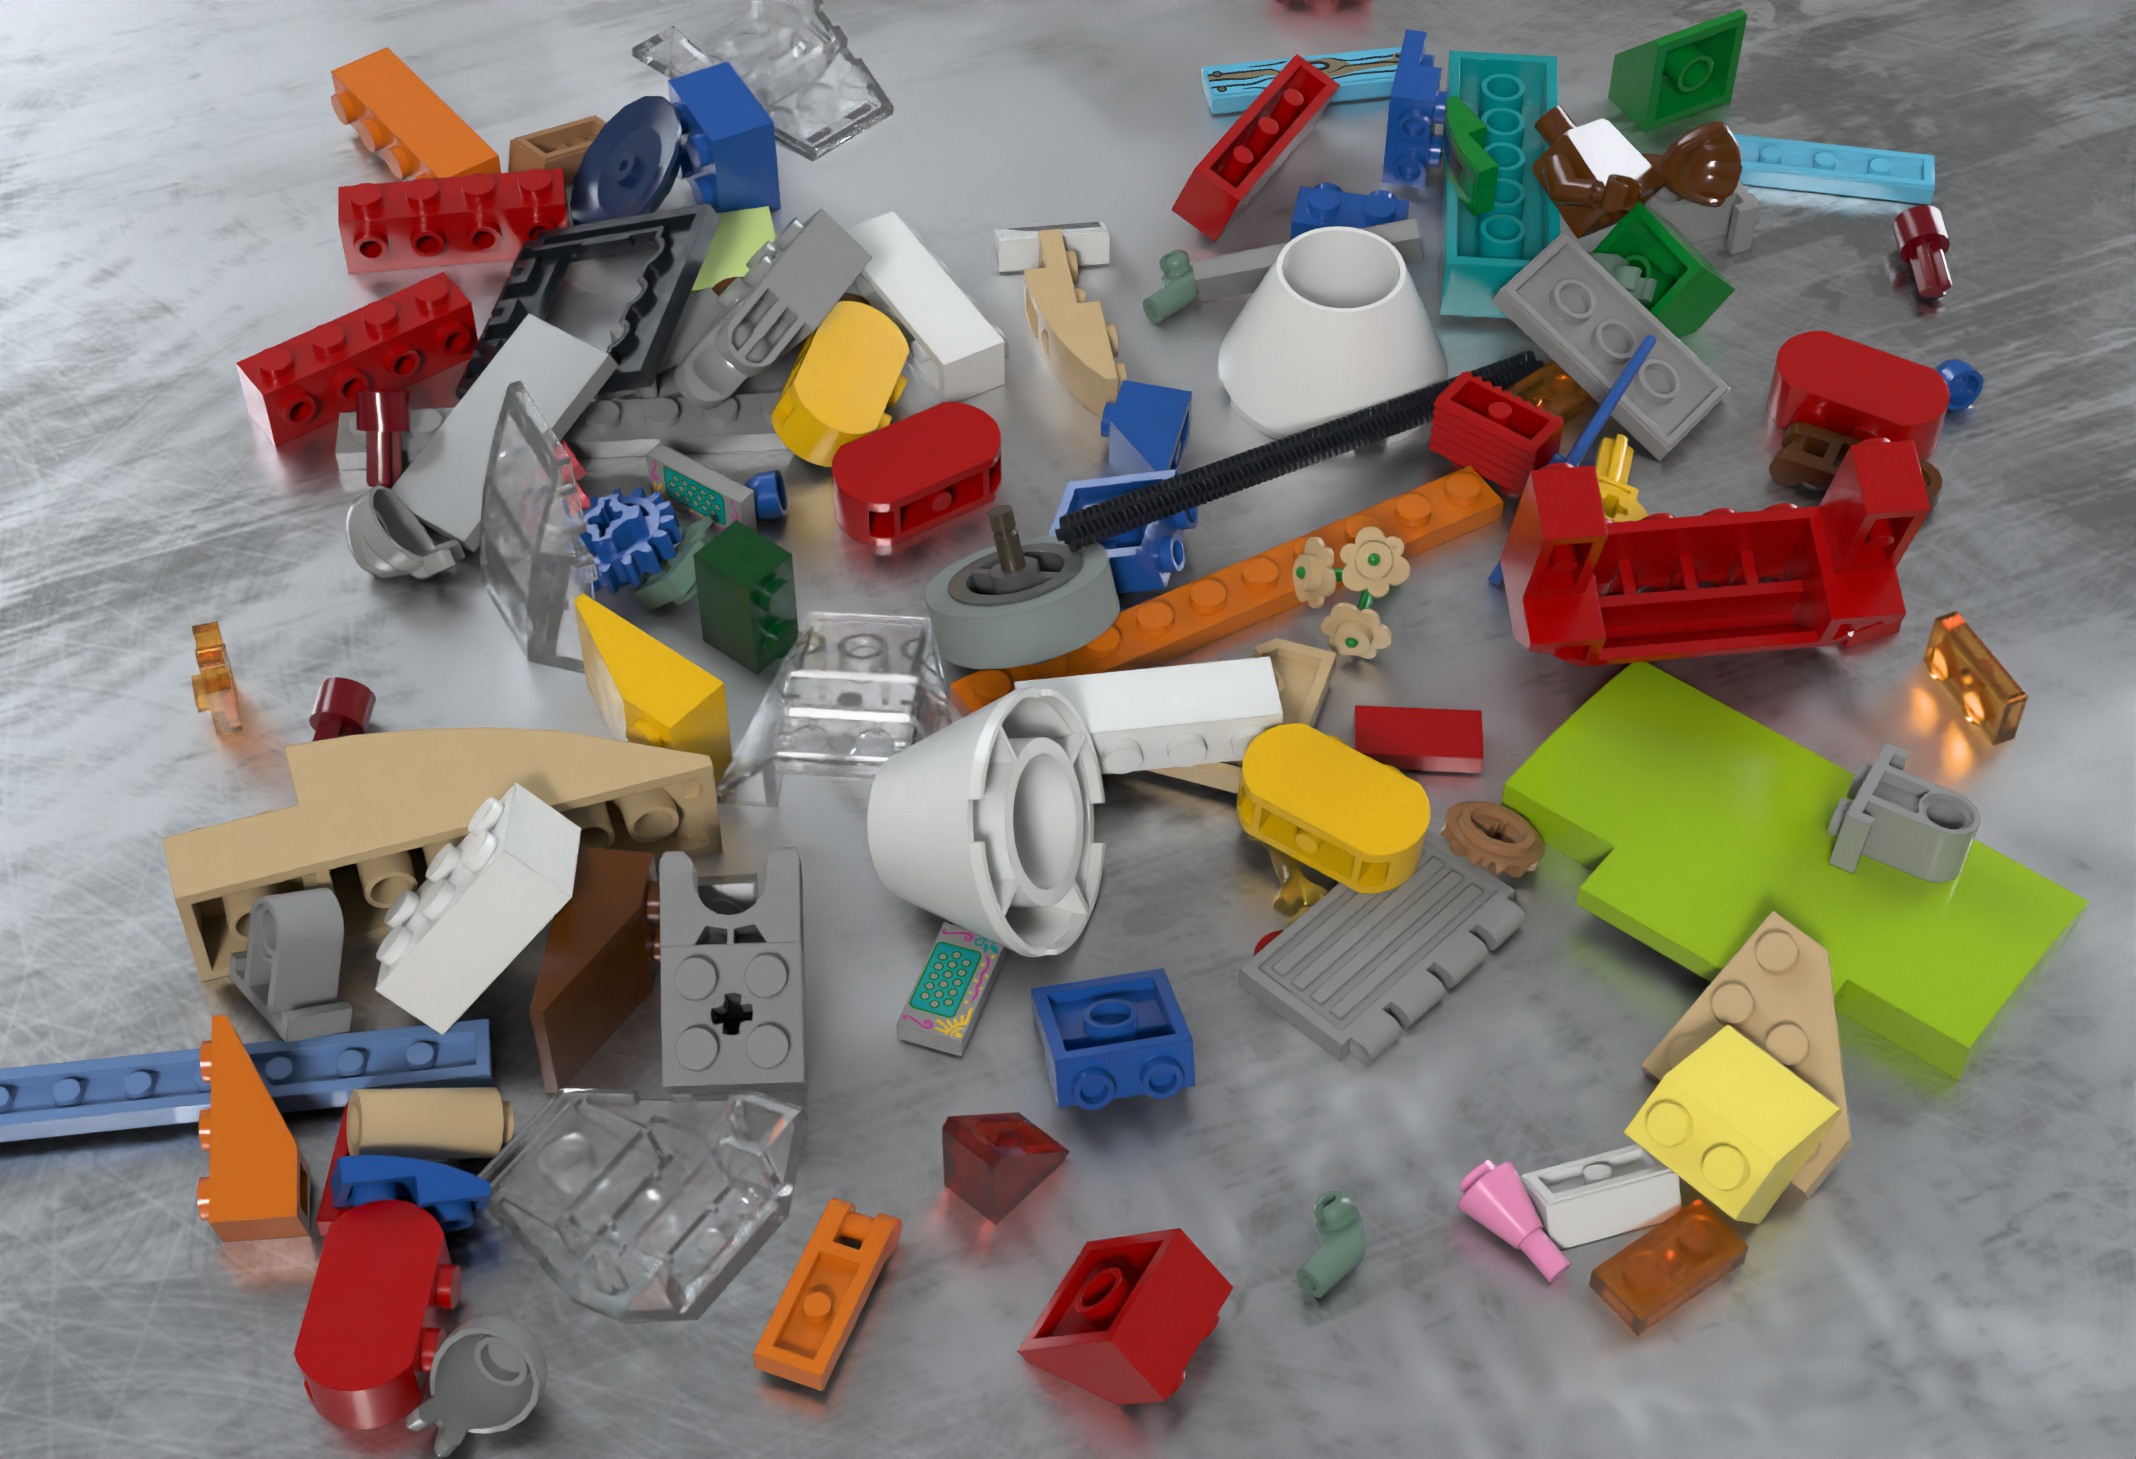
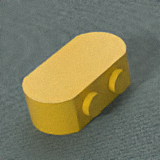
M839 301L816 330L805 339L770 415L772 425L778 437L793 453L810 463L832 467L833 457L840 446L889 426L892 416L886 414L884 410L886 406L892 408L908 381V378L900 373L910 351L907 341L898 326L884 313L872 306L855 301Z
M1302 723L1283 724L1264 731L1250 743L1244 754L1236 811L1240 824L1246 833L1361 894L1382 893L1395 889L1414 874L1421 859L1431 812L1428 797L1420 783L1406 777L1399 769L1390 765H1383L1350 748L1338 737L1325 735Z

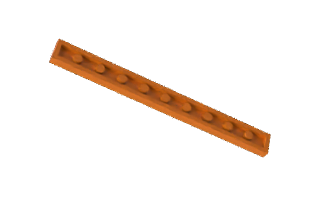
M1471 465L1123 610L1119 612L1112 626L1099 637L1051 661L1012 668L982 669L951 682L950 700L962 717H965L1014 691V682L1153 668L1305 603L1300 602L1296 596L1292 572L1295 560L1299 554H1304L1305 543L1312 536L1320 537L1325 547L1332 548L1334 552L1332 568H1345L1346 565L1340 558L1341 549L1346 544H1355L1357 533L1369 526L1379 528L1386 538L1391 536L1400 538L1404 543L1402 557L1408 559L1502 519L1504 501ZM1336 581L1335 590L1344 586L1342 581Z

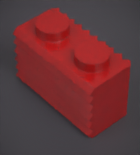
M1471 371L1462 372L1436 398L1433 404L1435 409L1432 413L1434 417L1431 421L1433 426L1430 430L1432 434L1429 438L1431 443L1428 449L1450 459L1458 468L1463 469L1471 465L1479 475L1499 484L1507 493L1522 496L1530 471L1539 470L1546 466L1555 452L1559 453L1564 423L1562 416L1553 417L1552 411L1543 412L1541 406L1533 407L1531 401L1523 402L1521 396L1513 397L1511 391L1503 392L1501 386L1493 387L1491 381L1483 382L1481 376L1473 377Z

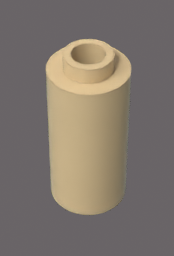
M496 1087L354 1089L350 1094L347 1108L348 1150L350 1156L382 1155L422 1160L496 1158L500 1153L502 1144L510 1143L513 1137L514 1113L510 1101H502L500 1092Z

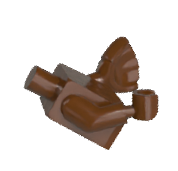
M1561 105L1550 109L1534 125V128L1550 147L1533 164V172L1577 239L1618 224L1630 210L1635 208L1638 201L1646 204L1663 187L1691 202L1707 207H1720L1725 199L1731 196L1736 189L1743 168L1741 165L1742 154L1740 145L1728 125L1721 121L1705 123L1685 132L1665 150L1663 155L1639 153L1615 126L1604 118L1577 127Z

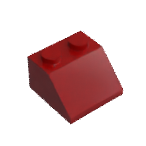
M1181 1228L1087 1241L1017 1352L1027 1362L1116 1405L1163 1402L1176 1392L1183 1383L1186 1366L1201 1341L1208 1337L1217 1326L1219 1321L1218 1313L1234 1287Z

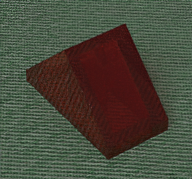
M1019 1112L948 1116L942 1127L944 1185L995 1225L1063 1164L1070 1152Z

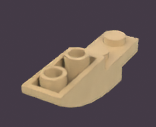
M1061 228L1039 230L1038 268L1024 270V313L1030 334L1045 363L1064 388L1085 408L1102 419L1106 402L1115 403L1123 380L1127 381L1124 362H1114V358L1118 357L1115 323L1105 324L1100 301L1086 302L1083 287L1074 288L1073 284H1078L1075 250H1065Z

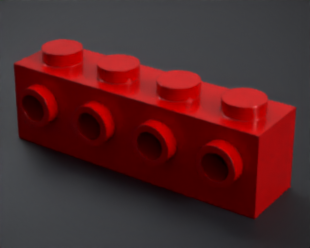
M563 168L529 169L520 172L496 174L477 173L461 177L418 178L412 181L377 184L361 183L353 186L338 187V225L349 274L516 260L522 244L525 241L537 239L540 231L570 227Z
M441 272L241 360L236 365L248 414L273 445L277 447L338 419L339 413L356 411L357 390H402L473 358L472 353L478 342L472 302L444 272Z

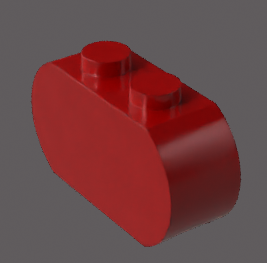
M1810 331L1790 338L1779 349L1767 399V407L1773 421L1783 430L1787 431L1793 423L1805 422L1863 441L1871 438H1886L1891 442L1914 440L1918 458L1925 461L1933 454L1937 447L1950 400V392L1944 378L1933 368L1826 331Z
M943 402L840 446L832 461L834 511L839 526L846 534L860 542L875 546H893L993 502L1002 486L1001 432L997 423L990 415L977 407L957 402Z
M401 1200L375 1201L346 1211L329 1225L295 1346L294 1356L305 1378L304 1386L313 1407L324 1418L339 1426L353 1429H372L389 1425L407 1416L423 1401L434 1355L446 1340L445 1330L441 1328L445 1309L456 1308L461 1289V1268L459 1265L451 1264L443 1230L437 1220L425 1209L418 1208L413 1203Z

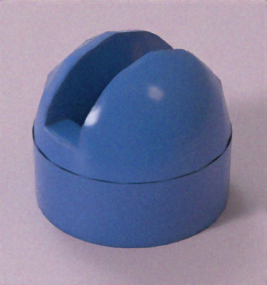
M1959 359L1946 360L1935 367V370L1944 378L1949 388V410H1962L1978 398L1983 388V377L1969 363Z
M778 470L758 473L751 476L745 482L744 486L754 491L756 519L772 520L787 517V493L783 478Z

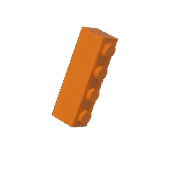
M388 47L331 71L336 93L331 96V103L338 119L344 125L350 124L360 134L363 143L369 151H377L387 161L390 170L397 179L412 181L418 178L437 179L469 176L477 173H501L499 155Z

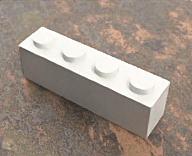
M894 210L844 229L873 257L848 290L852 294H857L867 299L872 307L884 313L898 326L907 341L910 351L906 361L941 403H959L1005 384V359L1009 357V346L1004 333L998 326L992 327L985 319L970 293L962 292L952 280L945 263L941 260L936 261L928 252L917 230L914 228L909 229Z
M1270 656L1014 682V690L1023 687H1034L1040 690L1053 689L1068 699L1081 716L1089 732L1097 755L1101 775L1112 773L1126 774L1132 771L1171 767L1187 768L1198 764L1243 760L1248 746L1258 735L1270 728L1283 724V711Z

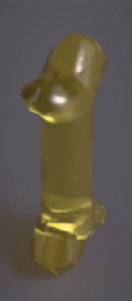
M1245 832V837L1248 840L1263 846L1269 852L1280 884L1279 892L1273 900V910L1279 915L1286 918L1293 917L1302 907H1312L1328 893L1325 888L1310 882L1304 876L1300 862L1297 859Z

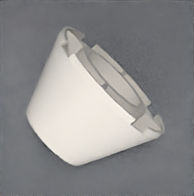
M1340 226L1323 227L1307 231L1298 235L1284 246L1225 335L1218 360L1219 383H1223L1231 397V408L1252 428L1274 440L1447 380L1448 376L1445 352L1399 251L1387 240L1374 233ZM1422 426L1385 438V443L1390 445L1413 434Z
M1019 688L889 757L875 777L869 797L867 813L870 854L875 870L886 889L896 897L1026 957L1036 958L1045 955H1059L1071 947L1084 930L1096 903L1103 874L1106 843H1094V804L1105 803L1101 771L1089 732L1075 707L1067 698L1053 689Z

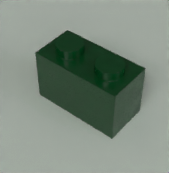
M736 520L693 554L703 641L758 675L776 659H781L788 655L796 642L799 641L793 558L791 553Z

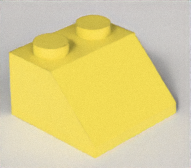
M1726 1025L1662 1078L1623 1133L1734 1220L1760 1224L1843 1110L1735 1028Z

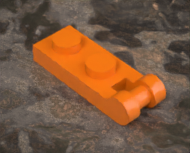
M832 1198L829 1201L753 1352L755 1369L820 1391L824 1390L885 1261L892 1257L897 1247L902 1229L901 1219L884 1213H878L873 1218L856 1212V1206L853 1203L838 1198ZM848 1239L862 1245L857 1250L842 1244Z

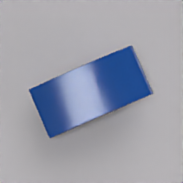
M358 1155L338 1157L330 1179L334 1208L353 1205L356 1207L375 1201L406 1200V1202L413 1203L418 1208L421 1207L429 1212L440 1224L443 1232L467 1228L474 1223V1219H481L492 1196L490 1182L469 1172L440 1163L399 1156Z

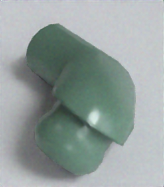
M1184 250L1170 251L1164 254L1159 261L1160 268L1164 272V275L1161 277L1163 288L1143 301L1144 312L1153 323H1161L1191 304L1198 295L1193 267L1190 264L1188 253Z
M1341 1191L1326 1192L1315 1201L1313 1213L1317 1219L1316 1231L1320 1250L1305 1262L1296 1273L1304 1289L1312 1296L1318 1298L1325 1295L1363 1259L1366 1252L1363 1224L1359 1210L1351 1204L1349 1196Z

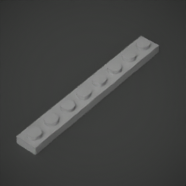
M781 392L730 395L717 407L709 410L694 406L685 397L591 401L564 435V439L578 459L646 456L658 443L666 445L682 454L789 450L778 437L770 417ZM454 408L411 410V430L402 431V468L408 467ZM356 412L339 413L335 451L339 471L366 469V431L356 430Z

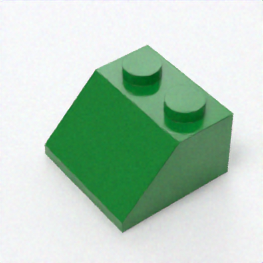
M1739 9L1615 54L1608 98L1644 133L1731 101L1748 14Z
M1640 201L1591 252L1617 254L1629 262L1628 266L1640 268L1642 270L1640 277L1656 279L1657 285L1652 302L1641 304L1677 338L1696 332L1736 290L1671 222Z

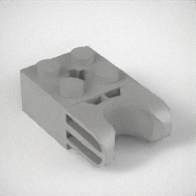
M822 208L804 224L795 217L777 235L773 242L767 241L746 264L750 270L743 279L740 276L736 278L716 300V303L723 309L680 361L675 370L674 380L680 393L698 408L709 410L717 407L732 395L747 377L761 374L813 333L873 257Z
M796 847L777 848L767 857L766 880L761 896L755 905L743 913L733 915L717 914L705 907L699 897L696 868L692 864V859L685 852H665L660 859L659 867L662 1087L669 1096L808 1091L802 864ZM741 1004L744 1012L753 1011L752 1020L741 1022L739 1034L728 1035L725 1025L723 1023L717 1024L719 1016L726 1014L731 1005Z

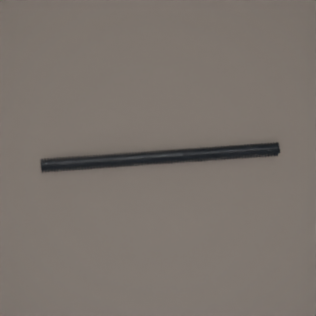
M1526 351L1472 370L1471 373L1473 377L1481 376L1483 382L1491 381L1493 387L1501 386L1503 392L1511 391L1512 393L1539 383L1538 375L1542 371H1546L1543 360L1536 361L1533 351ZM1458 376L1059 517L1060 528L1055 529L1058 541H1064L1069 546L1070 551L1074 552L1077 549H1082L1083 546L1088 547L1089 544L1099 543L1102 539L1113 538L1115 535L1118 536L1121 533H1126L1127 530L1132 531L1133 528L1143 527L1146 524H1151L1152 521L1157 522L1158 519L1162 520L1164 517L1168 518L1171 515L1183 512V510L1187 511L1189 508L1193 509L1195 506L1204 505L1207 501L1212 502L1220 497L1223 498L1226 495L1229 496L1232 493L1248 489L1256 484L1259 485L1262 482L1284 476L1285 473L1295 472L1297 469L1306 468L1309 465L1311 466L1353 451L1355 448L1358 449L1361 446L1364 447L1367 444L1369 445L1378 440H1383L1384 438L1427 424L1434 417L1432 413L1435 409L1433 404L1436 398Z

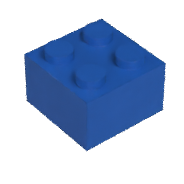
M727 61L668 80L670 103L678 109L682 127L680 140L682 158L677 178L679 180H687L691 186L696 204H711L716 213L769 206L770 213L780 210L774 122L731 64Z

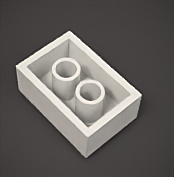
M516 782L499 801L490 797L480 806L469 823L468 831L470 833L457 847L450 843L445 845L429 865L426 872V878L428 879L415 893L409 889L404 890L393 902L384 918V923L389 926V929L376 954V959L381 961L375 991L441 1035L445 1034L572 898L581 828Z

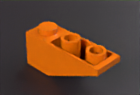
M227 1015L212 1016V1040L202 1041L200 1047L202 1079L204 1083H211V1107L202 1108L199 1114L201 1148L203 1151H210L209 1177H200L198 1182L197 1196L200 1218L203 1221L209 1220V1224L223 1242L310 1236V1166Z

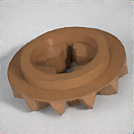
M1467 801L1451 806L1445 815L1440 835L1447 842L1451 843L1450 851L1454 855L1466 857L1471 861L1472 868L1481 866L1488 869L1493 876H1497L1503 871L1511 877L1521 878L1525 871H1536L1545 852L1544 842L1531 824L1515 811L1491 802Z

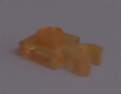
M216 621L192 626V631L197 646L195 655L201 674L193 675L191 679L198 712H211L217 736L243 731L237 686L225 643H223L219 623Z

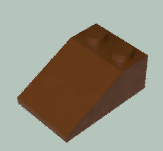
M579 846L572 898L553 918L529 1010L545 1093L559 1094L653 990L658 965L661 963L660 884L657 881L654 853Z

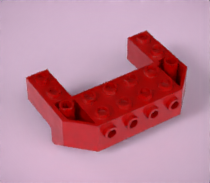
M1871 438L1856 445H1851L1819 506L1797 508L1796 505L1791 503H1780L1769 506L1762 511L1737 513L1731 508H1718L1710 510L1703 515L1675 517L1670 513H1656L1646 516L1641 520L1613 522L1611 519L1605 518L1595 465L1574 467L1569 463H1553L1539 470H1531L1500 558L1514 638L1529 651L1539 654H1550L1565 662L1585 667L1824 647L1850 639L1855 630L1882 621L1889 625L1904 619L1907 613L1896 567L1930 511L1914 440L1891 442L1886 438Z

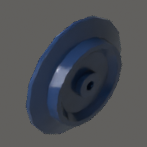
M644 96L624 106L602 127L587 149L574 178L570 200L574 226L654 213L660 207L673 187L679 173L682 158L680 143L682 127L679 111L663 96Z

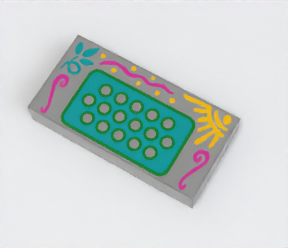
M658 443L646 454L651 494L656 491L660 492L664 502L670 501L673 509L696 521L710 516L713 523L709 528L719 533L736 520L757 532L754 491L661 443Z
M944 922L897 1022V1038L962 1057L1007 955V948L961 926Z

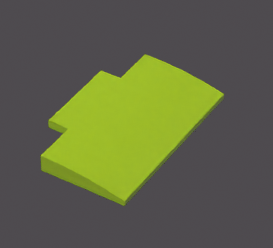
M1646 661L1631 663L1603 686L1527 759L1504 784L1502 806L1515 811L1525 818L1539 833L1545 844L1593 871L1579 887L1576 902L1578 906L1709 982H1712L1771 912L1775 911L1828 950L1831 959L1833 991L1837 1012L1958 1081L2084 915L2090 902L1975 839L1961 873L1955 879L1947 882L1923 880L1864 855H1861L1854 874L1829 864L1837 838L1827 834V830L1841 798L1854 801L1848 798L1847 794L1855 774Z

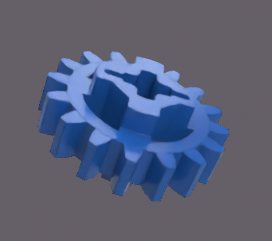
M637 487L629 496L623 497L620 489H615L611 495L601 498L597 496L590 498L591 507L585 511L576 508L569 511L573 519L571 523L557 524L554 529L558 537L548 541V546L552 553L549 557L560 581L565 580L571 591L583 586L586 594L593 596L601 586H607L610 595L616 594L620 587L629 584L634 587L641 585L640 575L645 572L659 574L662 569L658 561L660 559L675 558L677 553L673 545L682 542L683 537L679 530L681 525L671 502H664L662 494L658 491L646 496L644 489Z

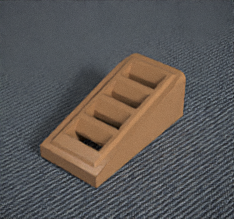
M594 115L510 140L508 172L563 168L566 186L574 181L587 149L606 122Z

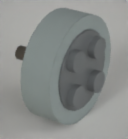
M1010 505L996 506L987 512L991 530L994 532L995 546L964 557L942 570L931 580L924 594L939 654L952 664L974 669H1003L1046 663L1058 656L1076 650L1099 637L1112 626L1120 611L1108 554L1102 545L1096 542L1093 545L1089 544L1088 547L1083 546L1082 549L1072 552L1064 541H1058L1056 535L1020 539L1018 530L1015 528L1016 522L1012 506Z

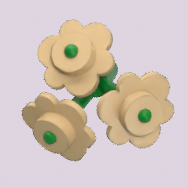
M1369 526L1361 529L1356 535L1355 544L1349 543L1343 546L1340 551V558L1346 565L1345 568H1332L1334 564L1332 548L1325 547L1320 537L1313 536L1306 541L1304 554H1299L1294 562L1292 577L1296 596L1300 602H1308L1311 608L1322 607L1325 597L1333 594L1336 581H1342L1344 586L1352 592H1362L1357 607L1344 602L1334 605L1330 616L1325 617L1320 626L1322 632L1330 636L1328 640L1329 647L1337 654L1343 656L1353 655L1364 659H1371L1376 656L1378 649H1385L1391 644L1393 638L1391 630L1379 623L1380 616L1371 609L1374 598L1386 596L1390 586H1400L1410 576V565L1402 557L1404 553L1403 541L1396 536L1386 538L1384 533L1377 527Z

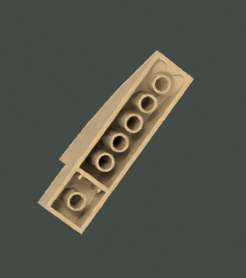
M495 727L413 729L350 735L284 746L298 805L274 811H265L254 816L209 827L196 828L188 832L162 838L175 901L201 982L228 976L231 953L247 951L252 904L256 898L326 887L334 893L342 911L344 922L343 946L386 936L389 926L384 923V918L396 898L406 889L415 893L428 879L426 878L427 869L438 852L448 843L457 847L470 833L468 831L469 823L480 806L490 797L499 801L515 782L580 827V847L654 853L655 867L660 866V859L665 852L683 851L690 858L723 850L714 770L710 756L561 730Z

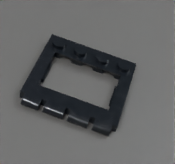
M711 204L540 231L537 239L525 241L510 270L511 277L506 279L493 307L492 317L487 320L472 353L473 358L469 360L455 390L457 398L459 400L463 398L528 314L543 321L545 320L571 262L659 249L656 255L644 262L637 278V282L642 287V290L634 300L626 304L619 320L624 329L622 336L607 348L606 353L610 354L619 366L597 394L652 387L720 223V218Z

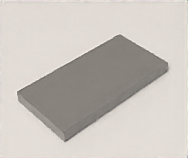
M1565 231L1505 284L1491 300L1599 404H1601L1646 335H1653L1657 340L1656 344L1610 415L1659 461L1732 390Z
M528 314L391 490L409 507L421 523L451 540L459 541L460 545L475 552L619 365L610 354Z

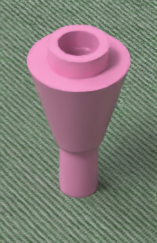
M1487 1160L1463 1179L1459 1188L1464 1195L1458 1202V1209L1515 1249L1521 1248L1550 1283L1560 1278L1571 1267L1570 1261L1543 1231L1544 1225L1512 1161H1506L1496 1166L1492 1160Z

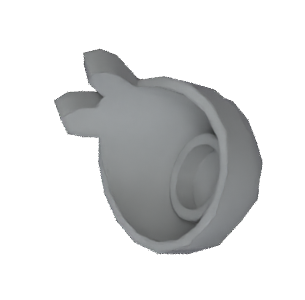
M377 484L353 500L347 513L345 526L348 547L353 557L364 571L381 578L409 574L417 579L432 578L439 573L451 569L456 565V562L466 557L457 540L453 539L435 546L426 529L409 507L391 489Z
M492 1315L467 1321L454 1329L434 1355L429 1376L431 1398L415 1408L406 1417V1428L417 1432L435 1423L439 1427L434 1444V1450L438 1457L449 1456L461 1444L467 1432L490 1434L510 1429L526 1419L545 1392L548 1366L544 1349L514 1319Z

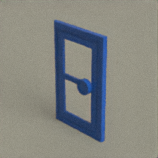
M1646 335L1567 456L1564 457L1555 452L1547 465L1553 463H1569L1574 467L1579 465L1656 344L1657 340L1653 335ZM1500 561L1487 579L1496 586L1503 579Z

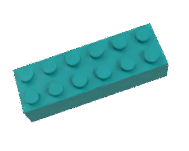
M1449 50L1445 91L1449 92V98L1457 95L1487 126L1484 151L1499 167L1493 210L1473 216L1454 191L1443 162L1440 315L1509 319L1491 300L1505 284L1560 235V212L1550 200L1549 195L1533 172V164L1550 147L1534 128V125L1546 112L1558 106L1557 56Z

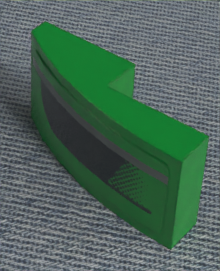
M1456 95L1447 98L1442 137L1443 162L1454 191L1471 214L1477 216L1493 210L1499 165L1484 151L1487 126Z

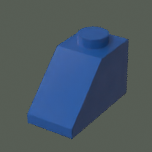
M1123 380L1116 402H1106L1101 421V436L1109 438V463L1120 475L1173 469L1179 471L1190 436L1192 391Z

